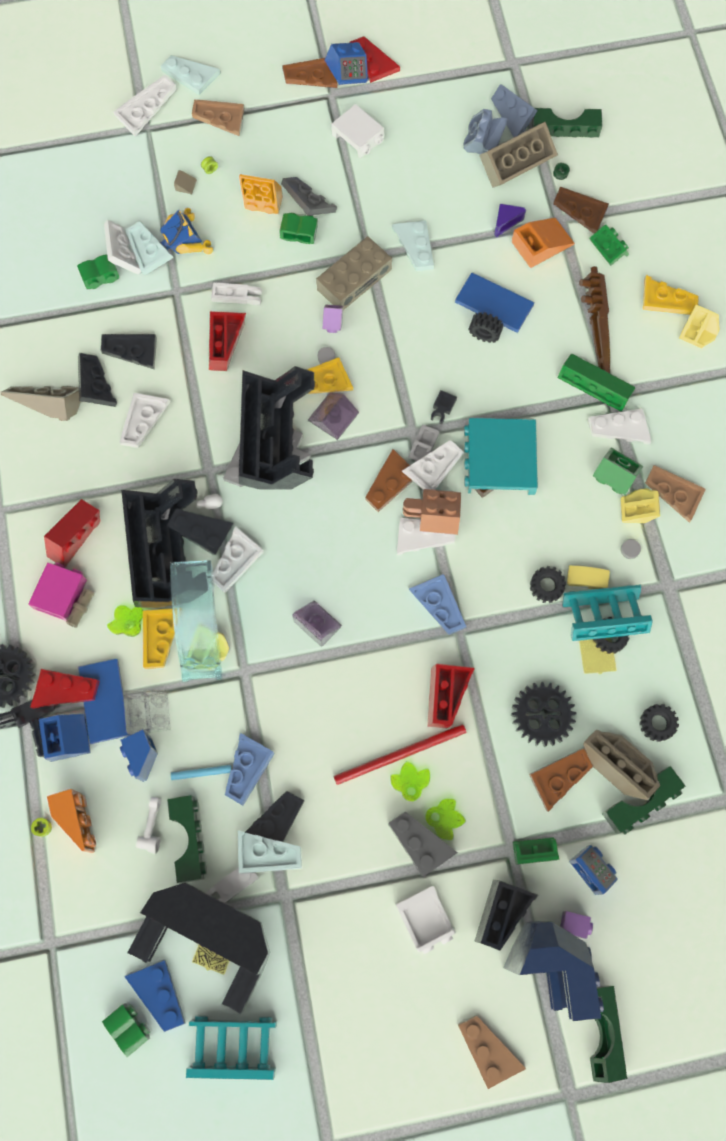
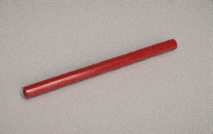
M461 724L334 775L336 785L466 734L465 726Z

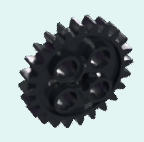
M4 644L0 646V675L7 674L10 677H19V680L7 677L0 678L1 708H5L6 703L12 707L14 700L20 703L19 697L23 696L26 698L25 691H32L29 684L35 683L31 679V677L36 676V673L31 671L35 666L29 664L32 659L26 657L27 653L25 651L21 652L19 647L14 649V646L11 644L7 648ZM18 664V670L12 672V667ZM13 683V688L7 692L6 687Z
M543 681L539 687L536 683H533L532 689L529 686L525 687L526 693L523 691L519 692L521 698L515 697L514 701L518 704H513L511 707L516 710V712L511 713L512 717H516L512 724L519 725L515 731L519 732L522 730L521 738L529 737L527 743L535 740V746L542 742L543 747H546L549 741L554 746L555 739L561 743L563 741L561 735L567 738L569 736L567 731H573L574 728L569 724L576 723V720L571 718L577 714V712L571 711L575 704L568 703L572 697L565 698L566 690L560 693L559 685L553 689L551 682L547 687H545ZM528 701H536L538 708H530ZM548 701H556L558 707L556 709L551 708ZM542 710H544L545 714L559 712L561 713V716L547 715L545 718H543V715L527 716L526 713L539 714ZM552 719L556 720L559 728H552L549 721ZM536 720L539 728H531L529 721Z

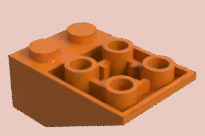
M556 218L528 222L515 229L512 237V244L530 268L575 244Z
M68 789L47 796L51 817L81 851L94 853L96 840L94 835H91L89 828L92 826L89 814L86 815L85 807H87L85 795L76 790Z

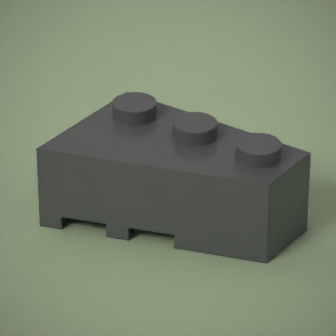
M407 812L402 813L388 823V826L422 877L458 853Z

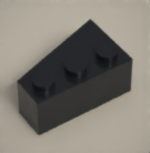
M493 880L474 941L501 951L516 929L515 927L527 913L531 903L538 897V894L500 880Z

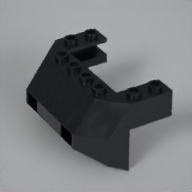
M294 366L279 378L273 380L242 370L239 485L259 490H292L313 478V460L309 459L300 464V456L292 455L294 448L292 441L294 433L293 403L314 390V372Z
M173 479L157 493L121 490L134 606L161 608L187 604L208 592L209 581L206 572H202L193 578L192 571H186V557L183 549L184 539L180 534L165 526L175 509L183 510L197 499L198 491L195 481Z
M188 883L153 892L140 912L146 918L127 953L142 960L144 963L151 962L167 929L169 928L240 966L222 1005L242 1014L271 953L262 922Z

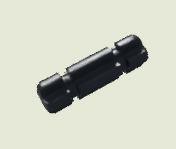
M39 718L30 720V726L33 729L32 735L35 747H37V756L44 757Z

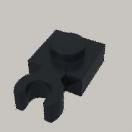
M440 390L433 404V408L436 410L431 413V420L433 421L435 416H440L439 424H443L445 420L444 413L450 415L457 401V396Z

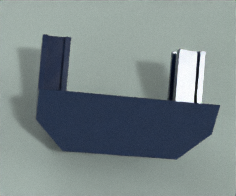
M525 922L503 968L517 975L546 973L551 1010L559 1011L567 1008L568 1017L572 1021L601 1019L600 1012L604 1011L602 998L598 997L597 987H600L598 972L594 971L590 947H587L586 942L554 922Z

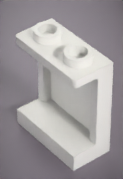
M356 104L331 124L332 136L336 139L340 136L357 150L360 159L364 155H368L384 139V127Z
M434 886L395 905L418 953L422 951L423 954L434 950L433 945L440 941L444 945L453 940L452 935L456 934L445 913Z

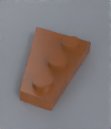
M325 58L282 65L286 84L337 88V80L325 62Z
M392 449L365 497V500L377 512L382 510L413 482L402 472V470L410 465L394 449Z

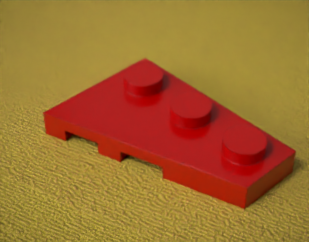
M365 36L349 42H359L366 53L367 76L370 83L400 72V66Z
M41 669L30 708L94 701L100 681Z

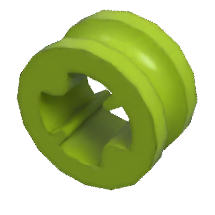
M208 156L201 162V168L206 174H212L217 170L218 163L212 156Z
M37 818L31 825L32 833L39 837L49 835L52 830L51 822L45 818ZM40 822H42V824H46V827L43 828L42 833L41 831L37 830V827L40 826Z

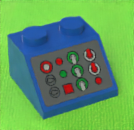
M336 43L330 45L325 62L338 84L367 83L366 53L360 43Z
M588 845L570 859L569 862L594 895H603L618 880L615 876L617 872L611 864L604 862L602 859L603 854L596 846Z

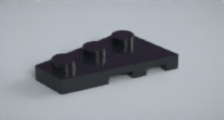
M79 353L78 355L79 401L116 407V398L112 396V389L110 384L106 382L105 373L98 356Z

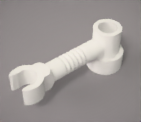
M152 796L149 801V814L144 836H138L136 848L145 849L149 853L157 854L161 838L152 836L162 799Z

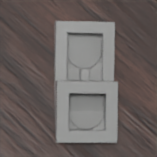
M422 425L408 458L418 461L432 452L440 431Z

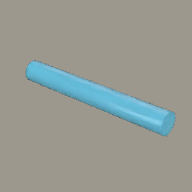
M224 765L171 772V780L230 773L232 766Z

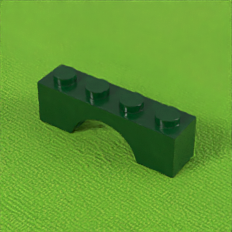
M535 108L538 111L532 119V127L545 122L550 135L553 137L599 138L602 109H585L578 118L565 120L556 116L551 108Z
M671 766L657 774L660 787L644 805L632 806L624 801H620L602 813L616 835L620 833L626 835L634 829V823L637 821L642 823L651 817L649 813L652 810H661L667 805L665 803L666 800L669 798L674 800L683 794L681 790L686 786Z
M192 795L167 799L169 820L180 823L188 834V847L183 856L174 862L176 881L181 884L204 880V874H207L206 862H202L201 853H204L205 850L204 843L199 838V833L202 832L201 821L197 820L196 812H199L198 799L195 800V797Z
M614 986L597 987L598 997L602 998L604 1011L600 1012L601 1019H595L599 1028L600 1040L596 1052L590 1057L593 1082L612 1083L628 1078Z

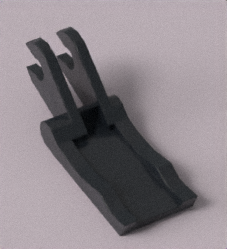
M32 700L12 708L11 711L1 713L0 721L12 716L14 719L1 722L0 730L17 724L18 728L29 724L30 720L41 718L55 711V707L43 706L33 709L30 708Z

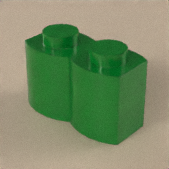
M292 212L284 213L279 231L280 239L290 242L298 241L303 244H314L318 219L311 215L299 216Z
M107 254L77 265L86 290L97 289L102 284L113 283L120 278L115 264L108 261Z
M124 1003L106 1017L102 1023L123 1054L129 1057L150 1039V1029L144 1022L140 1023L137 1020L136 1016L138 1013L131 1004L127 1005Z

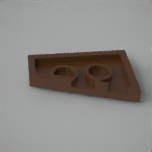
M561 186L553 203L593 234L598 231L609 203Z

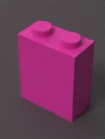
M47 562L28 605L34 610L67 621L73 610L72 606L78 601L87 579L83 576V572L77 569L70 571L65 569L66 567L60 563L55 562L51 564Z

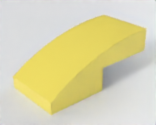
M569 565L567 584L568 586H583L589 589L608 588L610 571L600 568Z

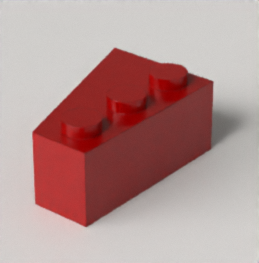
M210 311L209 370L227 371L245 325L246 313Z
M81 499L44 535L46 557L66 567L92 531L100 524V510Z
M435 664L431 668L427 727L447 729L453 725L461 705V700L475 668Z

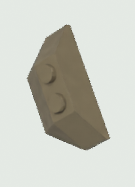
M595 730L584 741L583 745L593 767L624 795L648 800L660 787L653 762L622 735Z

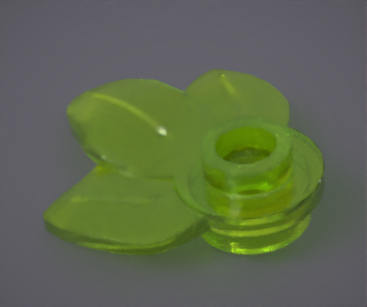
M125 605L117 606L114 611L115 620L107 624L108 629L115 635L137 636L141 631L140 621L143 618V609L141 607H134L131 610Z
M406 761L401 768L400 775L392 774L390 776L391 785L395 790L402 793L405 800L410 802L416 801L420 798L422 790L429 785L430 771L429 769H423L418 772L411 762ZM409 788L415 789L414 795L408 794Z
M454 799L441 800L437 806L429 808L425 814L426 822L434 827L436 835L448 841L454 838L452 829H456L466 822L463 815L454 810L456 807V800ZM433 813H437L439 815V819L437 821H434L431 816Z

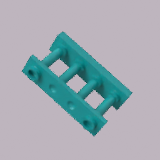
M641 585L565 592L563 594L562 606L563 608L571 607L575 620L571 627V640L581 641L650 633L653 623L651 615L642 616L637 603L641 593ZM629 601L634 617L623 618L618 602ZM610 603L614 619L603 620L598 604ZM590 605L595 621L583 622L579 606Z
M195 1016V1020L189 1021V1026H197L195 1062L192 1063V1066L186 1068V1078L274 1080L276 1068L270 1067L268 1063L270 1028L277 1027V1021H272V1017H259V1021L208 1020V1016ZM205 1027H218L217 1058L214 1066H205V1062H203ZM227 1027H240L238 1063H236V1067H227V1063H225ZM248 1027L261 1028L260 1063L257 1064V1067H249V1063H247Z

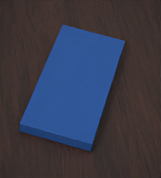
M474 273L470 274L455 299L456 304L477 314L478 312L482 314L486 312L487 315L493 314V317L497 316L498 320L501 319L504 327L516 333L521 329L535 303Z
M118 659L78 667L79 676L100 681L95 700L83 702L90 744L130 736Z

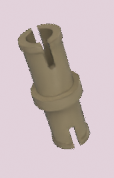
M83 588L78 601L72 606L73 610L66 624L74 626V628L78 627L83 614L88 611L87 607L95 594L94 592Z

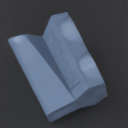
M482 109L472 117L468 125V134L465 137L463 149L467 153L482 154L498 146L508 119L503 117L493 119L492 110Z

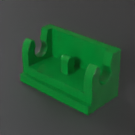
M554 837L512 842L515 865L559 860L557 842Z

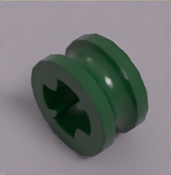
M566 163L556 164L553 176L558 180L566 179L570 172L569 166Z

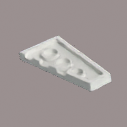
M163 75L114 110V116L136 136L174 93L176 84L166 75Z

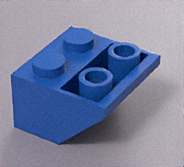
M85 714L56 715L39 719L44 759L54 762L91 753Z
M141 730L121 739L122 746H120V751L123 757H127L129 761L127 768L130 775L134 776L135 779L145 782L149 777L158 752L151 735Z

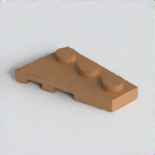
M194 99L192 117L240 136L245 108L244 104Z
M655 465L652 467L645 482L652 490L658 491L659 496L689 523L706 490Z
M477 1015L458 1025L487 1089L526 1070L523 1064Z

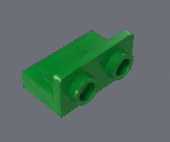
M605 224L589 239L611 266L622 256L625 255L627 257L629 255L627 251L629 247L624 240H618V233L613 227L609 228Z

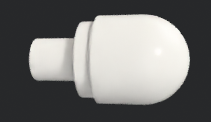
M219 494L206 495L204 500L196 501L197 508L206 507V510L217 509L223 503V499Z

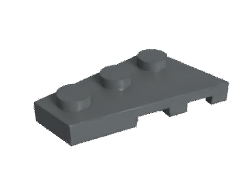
M298 177L282 179L281 185L308 216L336 213L337 206L332 203L330 205L325 202L326 198L324 196L313 193L312 188Z

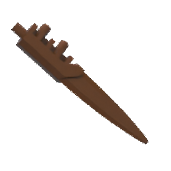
M593 266L590 268L591 273L579 281L580 286L588 289L585 293L586 296L583 295L581 297V302L590 305V308L587 310L588 313H592L589 319L590 324H592L598 366L600 369L610 373V337L607 315L609 313L605 275L600 272L598 273V267Z

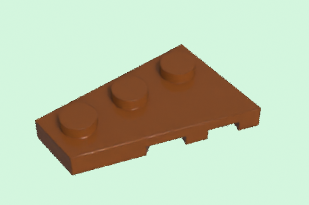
M584 748L529 774L547 812L593 767Z

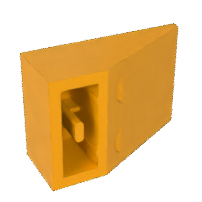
M239 175L245 209L262 211L268 214L279 213L283 195L282 187L275 180Z

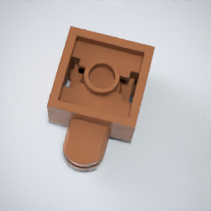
M424 489L423 499L406 498L404 500L403 514L407 517L421 518L420 531L458 535L461 492Z

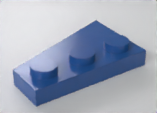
M166 960L124 976L164 1032L186 1023Z

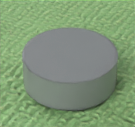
M330 347L321 348L317 354L320 364L336 358L335 351Z
M633 539L626 540L621 546V554L627 559H635L641 552L640 544Z

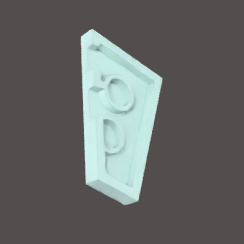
M140 221L125 230L140 270L144 275L174 258Z

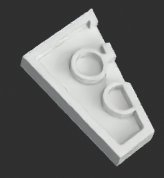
M133 393L119 443L124 446L139 448L169 405L170 400Z
M449 440L402 470V472L423 490H435L464 451Z
M400 518L397 555L455 543V534L420 531V519Z

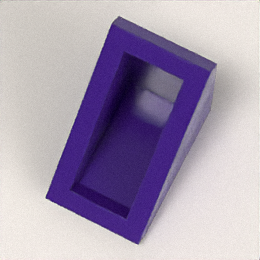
M500 204L494 235L497 237L522 222L525 218L526 209L519 206Z

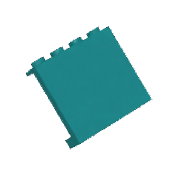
M469 418L468 425L464 427V436H468V442L464 444V453H468V458H465L464 469L468 470V476L465 475L464 486L468 487V494H471L472 489L528 490V495H535L538 488L536 419Z

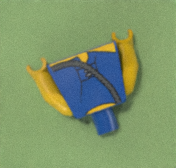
M185 208L184 213L179 209L176 213L168 215L165 224L160 230L165 238L160 243L167 250L171 248L177 254L201 252L202 250L205 254L213 252V247H210L211 241L206 240L201 244L202 240L191 223L195 219V214L191 213L190 208Z

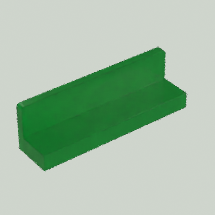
M570 354L557 377L622 412L635 390V386L574 354Z

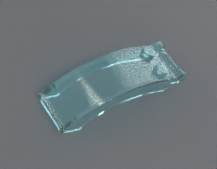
M211 560L171 563L173 620L182 682L209 678L222 680L221 652L216 623L214 576ZM215 668V670L189 672L191 669Z

